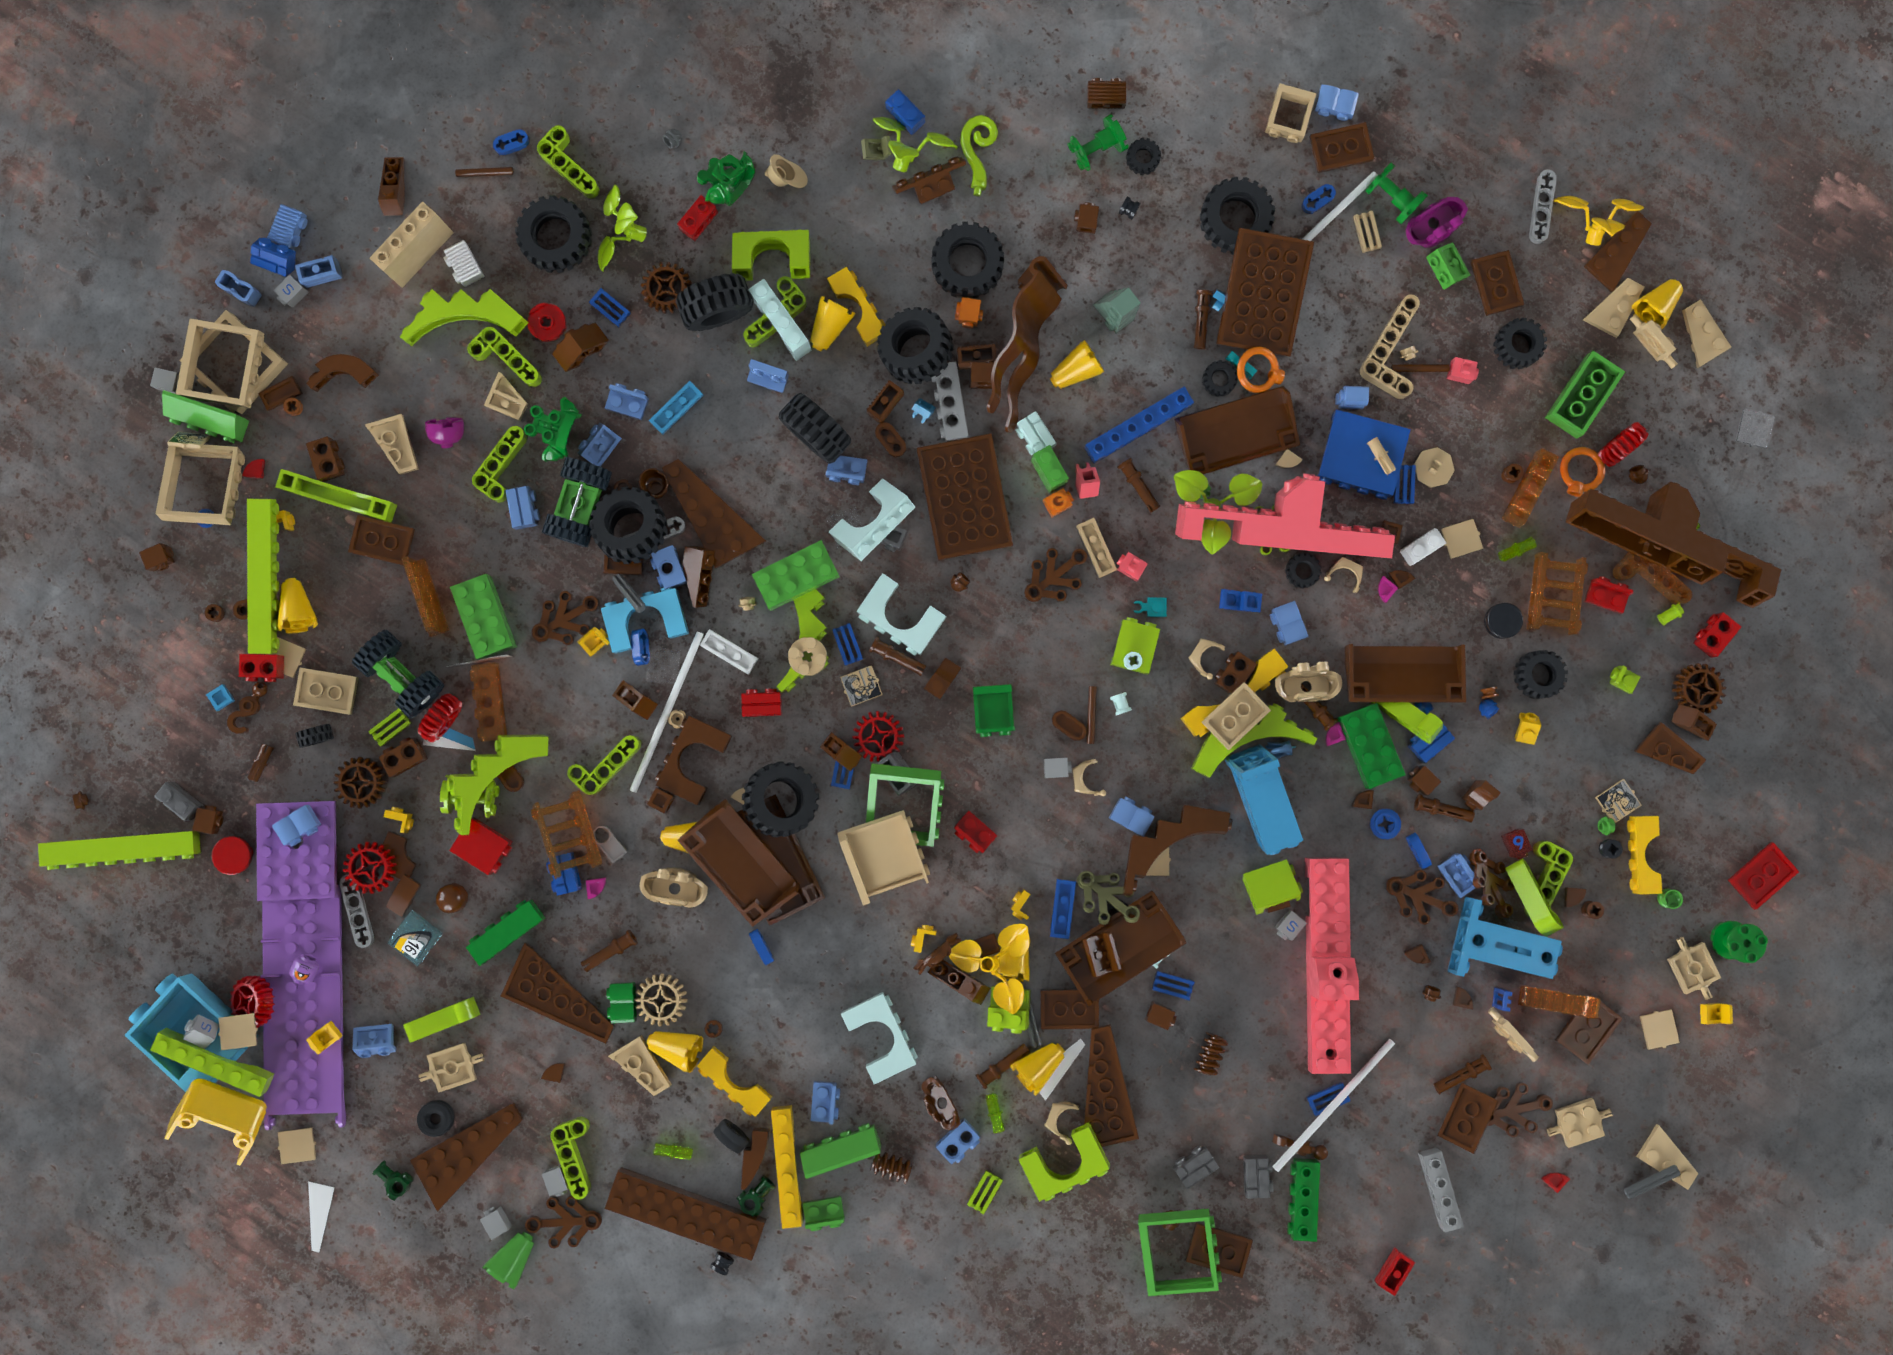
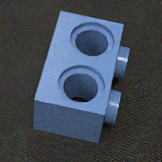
M963 1118L956 1129L950 1130L936 1143V1148L951 1165L955 1161L959 1163L965 1157L964 1153L969 1148L972 1150L979 1144L980 1134ZM964 1131L972 1134L969 1140L961 1138V1134ZM955 1145L958 1150L955 1153H949L947 1147Z

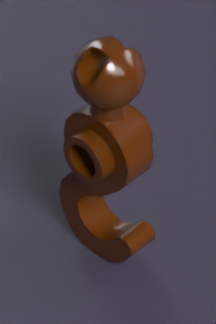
M255 683L252 687V696H246L240 701V711H235L228 716L227 726L233 733L244 734L249 731L248 727L238 728L235 721L238 717H248L259 712L261 706L258 699L266 695L268 691L265 683Z
M1274 1134L1272 1139L1273 1143L1282 1147H1291L1296 1141L1279 1134ZM1307 1140L1296 1154L1306 1157V1154H1313L1317 1160H1324L1328 1156V1150L1324 1145L1314 1147Z

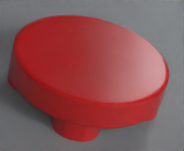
M237 836L222 838L215 844L212 850V862L215 868L226 875L240 874L249 867L253 856V849L247 841Z

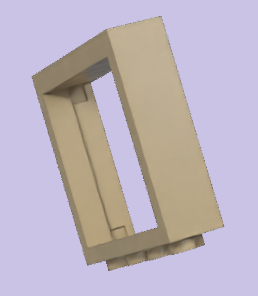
M225 310L214 322L226 325L230 323L232 326L248 328L228 310ZM208 329L202 335L198 357L222 331ZM244 335L250 341L251 336ZM266 343L261 352L273 362L259 376L258 383L254 388L255 399L252 400V403L259 397L258 393L264 391L288 365ZM196 367L195 375L198 377L197 381L205 388L207 386L213 390L211 394L230 397ZM225 405L233 413L237 411L243 414L248 409Z
M190 319L176 394L189 399L251 409L252 400L255 399L254 388L259 379L257 374L258 366L262 363L261 350L265 346L263 342L264 333L256 329ZM203 328L251 336L239 399L192 391Z
M203 445L200 449L168 446L155 514L162 521L231 525L232 519L235 518L234 506L235 501L239 497L238 484L242 481L241 468L245 464V455L238 447ZM182 456L232 459L222 514L172 511Z

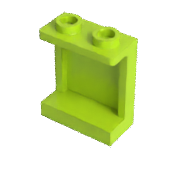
M1127 617L1126 620L1123 619L1121 621L1110 665L1127 669L1124 666V657L1130 652H1137L1142 657V664L1139 668L1131 671L1149 674L1160 629L1156 628V624L1145 622V625L1137 623V619ZM1136 657L1128 658L1131 666L1133 664L1137 665Z
M1287 859L1243 874V882L1256 915L1264 913V909L1292 899H1296V901L1301 899V893H1303L1300 882H1296L1294 878L1296 875L1295 869L1292 864L1289 865Z

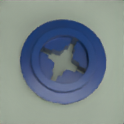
M1391 809L1378 810L1370 819V828L1373 834L1380 839L1394 838L1401 829V819ZM1384 818L1386 821L1393 822L1387 826V832L1384 827L1378 826L1383 822Z

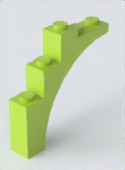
M431 289L430 292L424 294L420 302L424 309L418 312L415 320L403 329L400 338L410 346H413L422 336L433 329L461 320H479L492 323L504 328L517 337L528 322L491 289L481 295L478 303L462 289L452 295L449 303Z
M816 589L793 600L799 617V639L812 637L820 641L827 634L825 632L827 630L825 625L812 613L814 610L817 612L821 609L825 600ZM806 651L803 653V661L808 660L810 662L812 660L811 656H813L812 652L807 653ZM828 656L824 668L829 664L827 662L830 659ZM790 667L786 676L777 685V688L782 693L785 691L790 692L796 686L794 682L799 677L803 679L806 675H801Z
M1273 703V705H1267L1271 711L1230 750H1227L1209 732L1191 769L1210 778L1217 766L1231 752L1257 739L1285 737L1308 745H1315L1318 738L1313 736L1314 732L1306 728L1303 730L1297 728L1295 722L1289 719L1284 721L1287 714L1283 712L1284 708Z
M544 734L498 735V740H495V751L497 754L474 755V760H471V770L474 771V774H450V779L447 781V790L450 791L451 795L458 796L454 803L455 810H457L454 828L460 835H469L475 805L483 791L495 777L518 762L533 757L548 756V736Z

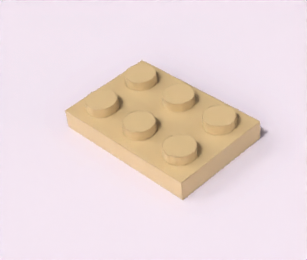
M300 668L293 705L352 715L359 677Z
M1243 682L1202 723L1227 750H1230L1271 710Z

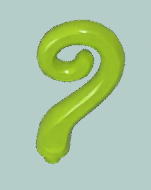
M984 115L970 118L962 128L960 136L962 151L973 171L971 188L974 189L973 195L980 197L981 192L986 190L987 174L982 162L971 146L970 137L972 130L977 126H985L989 129L990 134L987 138H982L980 131H975L974 141L981 147L992 145L998 135L995 122Z

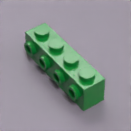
M523 900L516 905L517 910L513 913L508 911L500 917L502 921L498 924L492 923L484 929L486 933L481 936L477 934L469 940L470 944L466 949L479 966L485 964L546 919L533 900L528 902Z
M1294 1158L1293 1164H1290V1175H1293V1183L1289 1184V1194L1292 1195V1203L1288 1205L1291 1222H1288L1287 1232L1293 1241L1317 1242L1320 1162L1317 1159Z

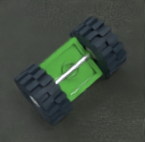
M566 457L560 476L565 478L554 515L547 514L542 533L588 548L592 537L590 533L592 529L589 527L590 520H593L591 513L593 510H596L595 505L599 501L601 492L607 490L612 472L579 459Z
M384 629L382 632H378L376 636L371 637V640L367 641L359 649L360 651L355 654L356 657L353 658L352 664L366 677L377 673L380 678L386 680L392 690L400 694L395 701V705L411 719L416 717L418 713L420 714L439 696L445 684L430 670L416 678L395 658L402 643L391 632Z

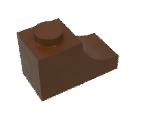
M945 658L924 690L941 700L961 670V667Z
M624 680L612 695L632 712L646 720L649 719L658 706L656 702Z
M1679 704L1674 712L1671 721L1679 728L1706 741L1710 740L1717 725L1700 710Z
M832 732L820 746L821 749L849 771L858 765L862 755Z
M1475 780L1462 799L1466 801L1465 805L1473 811L1475 809L1482 810L1490 801L1496 799L1501 792L1486 780Z

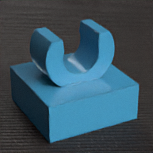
M1218 289L1213 295L1217 301L1212 308L1216 311L1222 308L1226 294Z
M919 398L911 409L914 411L912 418H915L917 414L922 415L921 423L923 424L934 413L936 407Z
M225 684L206 694L216 711H220L235 701Z

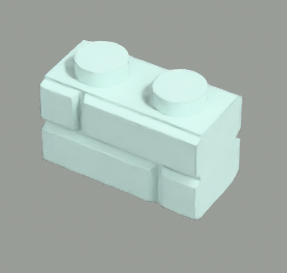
M1036 411L1017 422V429L1015 431L1020 439L1024 438L1027 442L1026 449L1030 455L1048 445L1051 448L1056 446L1054 438Z

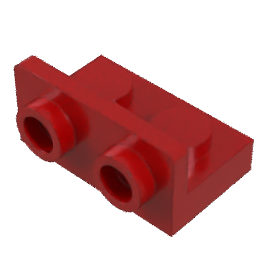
M1605 577L1591 580L1585 602L1620 614L1624 613L1628 597L1633 594L1634 590L1628 589L1629 586L1623 583H1611V580Z
M969 810L954 826L956 830L954 834L962 841L966 838L971 843L969 847L976 853L979 851L984 853L998 836Z

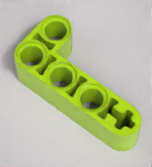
M559 125L552 127L537 145L539 155L585 197L589 199L597 197L600 189L596 181L562 152L570 142L567 131ZM558 134H564L562 139L556 140ZM551 148L548 154H543L544 149ZM560 160H565L563 166H557V163ZM575 172H579V173H580L577 178H575V179H572V178H571V176H572L573 173H575ZM584 182H586L588 186L593 188L591 190L589 188L587 189L584 185Z
M783 276L779 278L777 289L783 298L781 303L790 316L795 318L806 308V298L790 277ZM785 283L791 285L787 291L781 289V286ZM801 298L803 301L800 305L796 306L793 304V300ZM765 314L747 327L743 333L744 339L750 347L759 346L777 332L773 325L770 329L763 328V324L770 321ZM753 334L754 336H756V339H750L749 335Z
M484 328L469 343L467 350L474 359L483 361L494 351L528 386L537 387L541 384V374L495 328ZM495 333V339L488 341V336ZM477 347H482L481 353L475 355L474 350ZM509 347L508 353L501 354L502 348ZM522 360V365L519 368H515V362ZM527 370L535 377L533 380L525 374Z
M518 426L510 427L472 477V483L478 490L499 503L507 499L505 491L507 489L497 480L524 446L528 438L522 428ZM515 433L520 435L519 439L514 436ZM509 440H510L512 443H514L515 445L512 446L510 443H508ZM504 447H509L510 449L507 455H502ZM493 462H497V463H498L497 469L494 470V471H491V469H490L491 464H492ZM482 477H486V484L479 486V480ZM501 488V495L494 497V491Z
M1371 702L1372 704L1377 703L1381 711L1428 744H1431L1443 729V722L1440 718L1430 712L1426 715L1409 702Z
M631 735L624 737L592 772L580 764L570 766L567 771L569 779L587 795L599 793L639 751L641 740ZM629 740L635 741L633 743L635 746L634 748L630 747L626 750V752L621 750V747L623 749H626L629 746ZM616 753H620L623 757L619 764L614 761ZM603 767L609 769V775L605 778L600 773ZM576 768H580L582 771L580 778H576L573 774ZM590 781L596 784V788L592 792L587 788V784Z
M1538 841L1533 847V852L1538 858L1547 863L1537 882L1541 890L1547 889L1548 895L1545 898L1551 907L1572 865L1573 856L1569 851L1551 842ZM1543 845H1546L1548 848V851L1545 855L1541 853V847ZM1560 854L1565 856V861L1562 864L1558 861ZM1552 871H1555L1556 879L1552 881L1550 879V873ZM1524 908L1525 914L1530 917L1526 908Z
M1522 858L1507 866L1506 871L1536 929L1545 937L1563 929L1564 926L1560 918L1552 911L1527 862Z
M471 997L403 1024L411 1043L481 1014L474 997Z
M582 1116L563 1122L551 1131V1140L571 1195L578 1200L585 1198L591 1191V1183L575 1141L576 1138L583 1136L590 1127L588 1119ZM575 1123H581L584 1126V1130L578 1131L575 1128ZM558 1129H562L565 1132V1138H560L557 1135ZM564 1148L571 1149L572 1156H566L563 1151ZM571 1166L578 1168L579 1173L577 1175L571 1173ZM580 1186L581 1188L584 1187L585 1190L582 1192V1190H578L577 1188Z

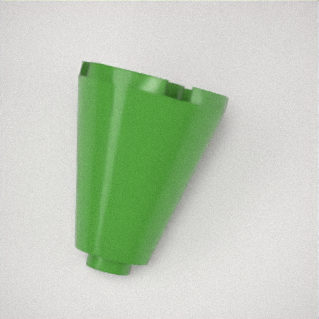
M525 1231L523 1233L518 1232L482 1268L486 1269V1272L499 1282L509 1283L508 1287L515 1289L533 1248V1236Z

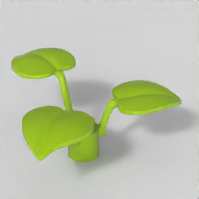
M888 117L872 119L881 128L895 131L897 134V141H889L888 143L895 156L892 167L897 171L907 172L910 162H913L914 158L918 157L919 151L926 142L931 141L939 146L954 147L956 150L958 148L947 136L936 132H928L927 137L919 147L914 149L900 142L901 131L905 129L900 122Z
M614 184L606 196L603 211L606 216H610L611 213L617 216L615 233L620 235L624 232L626 237L610 238L606 236L601 242L597 258L599 268L603 272L614 254L615 241L626 240L630 242L633 239L643 242L647 234L645 227L634 224L638 216L634 213L629 203L625 202L619 211H616V207L620 202V191L616 184Z
M1185 470L1173 476L1176 491L1182 500L1195 502L1202 495L1204 503H1212L1219 506V508H1221L1224 502L1233 497L1238 506H1248L1259 497L1262 491L1261 480L1248 474H1238L1229 483V490L1233 494H1230L1221 501L1216 498L1207 499L1203 491L1208 487V480L1202 473L1194 470ZM1216 518L1204 520L1201 539L1205 549L1213 555L1225 546L1231 537L1229 525L1224 521H1217Z

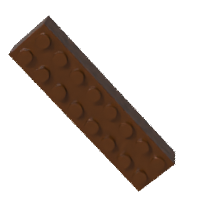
M623 1167L616 1174L604 1208L750 1261L754 1257L767 1218L761 1216L756 1217L745 1214L736 1207Z

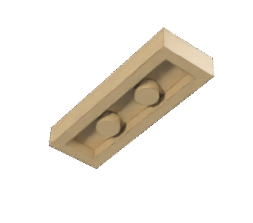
M1095 518L1076 525L1098 577L1101 578L1117 571Z

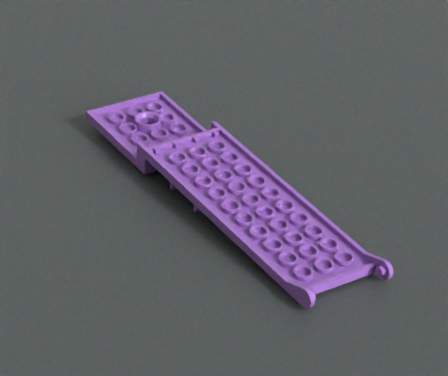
M336 801L256 804L257 901H262L263 939L261 940V943H263V975H261V978H265L266 982H270L269 988L273 989L272 995L275 996L273 998L275 1005H273L274 1012L271 1013L272 1017L268 1020L267 1024L263 1025L264 1069L274 1073L268 1091L264 1094V1102L267 1105L264 1127L265 1130H271L272 1126H275L276 1120L273 1118V1115L338 1113V1116L335 1117V1123L339 1127H345L343 1036L320 1054L312 1050L306 1041L309 1036L329 1021H332L343 1035L342 892L340 885H337ZM310 805L322 825L317 828L318 831L313 835H304L302 837L303 844L298 849L290 845L284 846L272 825L302 806ZM307 954L317 959L316 962L319 964V969L312 982L300 985L293 981L294 978L290 976L289 971L296 957Z

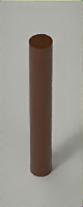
M513 167L456 169L455 174L456 177L514 175Z
M1392 364L1391 369L1395 372H1449L1450 366L1449 364Z
M1089 686L1087 744H1094L1097 692V687Z

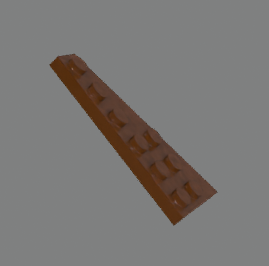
M679 459L662 467L704 548L715 551L714 566L716 569L767 542Z
M524 943L501 993V997L606 1044L615 1025L527 943Z
M1111 1024L1092 1028L1084 1124L1090 1123L1101 1147L1139 1139Z
M514 1103L410 1160L437 1212L523 1120Z

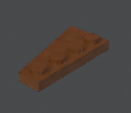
M1637 211L1624 224V229L1615 233L1584 267L1610 292H1613L1652 223Z

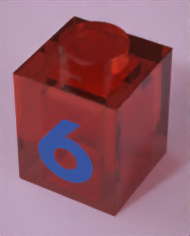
M1517 828L1501 835L1510 857L1522 859L1528 856V852L1533 850L1522 828Z

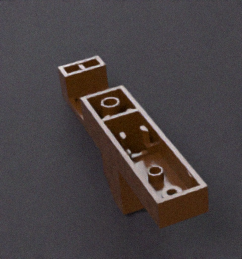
M1670 481L1650 495L1645 513L1593 489L1586 491L1570 505L1566 523L1698 584L1703 585L1721 573L1740 580L1736 601L1748 607L1754 608L1776 595L1782 569L1775 567L1772 563L1762 561L1754 555H1749L1737 547L1723 543L1720 539L1710 537L1705 532L1696 530L1701 513L1689 490L1678 483Z

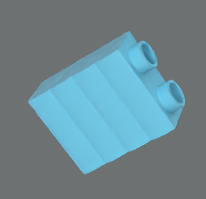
M192 973L180 977L170 974L156 987L155 991L160 997L154 1004L150 1006L146 1002L131 1014L128 1020L134 1025L124 1036L186 1092L191 1082L195 1079L201 1078L216 1083L218 1079L150 1051L157 1033L164 1028H169L185 1035V1025L198 1014L218 1024L219 1018L233 1015H231L232 1010ZM218 1028L215 1040L205 1050L236 1061L248 1047L221 1050L220 1036H218L220 1030Z

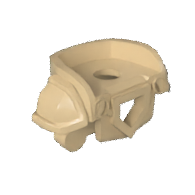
M1307 662L1298 663V666L1292 667V670L1281 674L1275 679V687L1278 694L1289 702L1328 700L1335 697L1342 688L1341 675L1329 671L1328 662H1318L1315 666L1311 667ZM1307 681L1311 684L1309 692H1304L1301 689L1302 682Z
M661 868L656 872H650L641 876L640 890L647 899L667 905L693 908L703 903L708 894L706 884L699 880L694 873L682 868ZM672 883L680 885L681 889L678 894L670 892L669 887Z

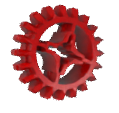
M1635 422L1609 441L1599 451L1598 456L1604 464L1612 467L1639 447L1649 434L1643 425Z
M450 693L442 695L433 703L421 720L418 734L426 741L428 740L432 743L439 740L455 722L458 714L461 712L462 702Z
M876 711V717H873L872 712H869L870 719L867 720L865 716H862L865 722L862 724L857 721L856 724L861 727L860 730L857 728L853 729L854 732H858V736L854 735L852 739L859 740V742L854 743V747L861 746L857 752L861 753L864 750V759L869 754L871 755L870 762H873L874 757H877V762H880L881 757L884 756L885 758L893 750L900 752V749L896 746L897 744L902 746L904 744L898 741V738H904L903 734L898 735V732L902 731L903 727L896 728V725L900 722L897 720L892 723L893 715L887 719V712L883 713V717H880L879 711ZM876 721H884L892 729L881 731ZM871 723L873 732L871 736L863 739V731ZM875 727L880 734L888 733L882 738V747L878 740L869 741L875 735ZM894 735V742L886 751L884 741L887 737ZM876 743L881 753L871 752L866 748L865 744Z
M367 841L364 846L361 843L357 844L358 850L352 848L351 852L353 855H346L350 861L343 862L344 865H348V868L343 869V872H349L345 880L352 879L349 885L354 886L357 884L355 890L359 891L362 888V893L364 894L368 892V889L371 894L375 893L376 889L378 892H381L383 890L382 885L385 888L389 886L386 880H394L390 874H396L397 872L396 870H391L392 867L397 866V863H391L395 856H388L391 852L390 849L383 851L385 848L384 844H381L379 847L377 842H373L371 845ZM367 851L378 854L382 859L374 861L371 856H368ZM361 856L362 865L356 870V862ZM367 864H369V865H371V864H372V865L377 864V865L373 866L374 868L371 869L370 871H368V870H367V871H363V870L367 869V868H366V867L368 866ZM384 865V873L379 880L378 870ZM366 874L369 879H372L373 884L362 881L359 876Z
M256 975L245 976L237 980V984L233 985L234 991L230 992L232 998L229 999L231 1001L229 1008H232L231 1015L255 1013L257 1028L267 1024L268 1020L272 1017L271 1013L274 1012L273 1005H275L273 1002L275 996L272 995L273 989L269 988L270 982H266L265 978Z

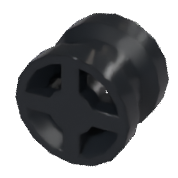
M1127 196L1120 208L1119 214H1125L1129 219L1133 220L1141 203L1138 201L1134 202Z
M1606 839L1599 845V852L1605 858H1618L1623 851L1621 843L1617 840Z
M718 1251L715 1255L716 1259L711 1263L710 1268L719 1274L727 1275L729 1272L728 1268L733 1264L734 1259L726 1253Z

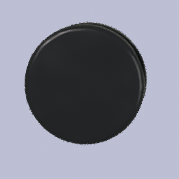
M1499 603L1488 609L1484 617V625L1491 636L1498 639H1506L1515 636L1521 630L1523 616L1515 605Z

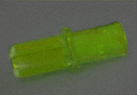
M1529 537L1519 543L1515 542L1511 547L1500 551L1498 557L1500 561L1505 562L1516 556H1522L1523 553L1536 548L1537 544L1533 537Z
M996 1093L986 1095V1102L993 1133L1004 1132L1005 1128L1001 1116L1003 1112L1000 1110Z
M655 1143L654 1145L656 1148L653 1150V1155L691 1160L693 1156L692 1148L679 1147L675 1144Z

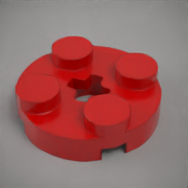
M540 303L530 310L527 326L530 333L536 339L542 342H551L558 339L566 330V317L558 306ZM544 318L552 320L550 326H542Z

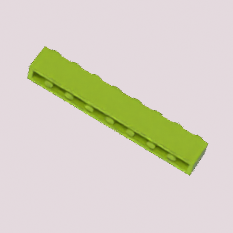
M247 499L248 654L277 653L280 647V641L277 638V631L279 630L277 611H279V600H277V592L279 591V581H277V573L279 572V562L277 561V554L279 553V543L277 542L279 524L276 519V515L279 513V505L276 503V499Z
M188 831L38 843L39 867L47 866V870L60 869L59 865H66V868H77L79 863H85L86 867L98 866V862L104 861L105 865H115L117 860H124V864L136 863V859L142 858L143 862L156 861L155 857H162V860L165 861L175 860V856L182 855V859L194 858V854H201L200 832Z

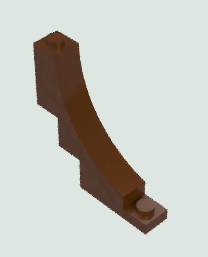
M1184 805L1181 811L1180 823L1159 820L1156 823L1154 838L1133 835L1130 841L1122 895L1130 896L1133 891L1136 892L1138 880H1134L1135 877L1143 879L1155 859L1176 842L1201 834L1225 835L1232 828L1233 819L1230 818V813Z

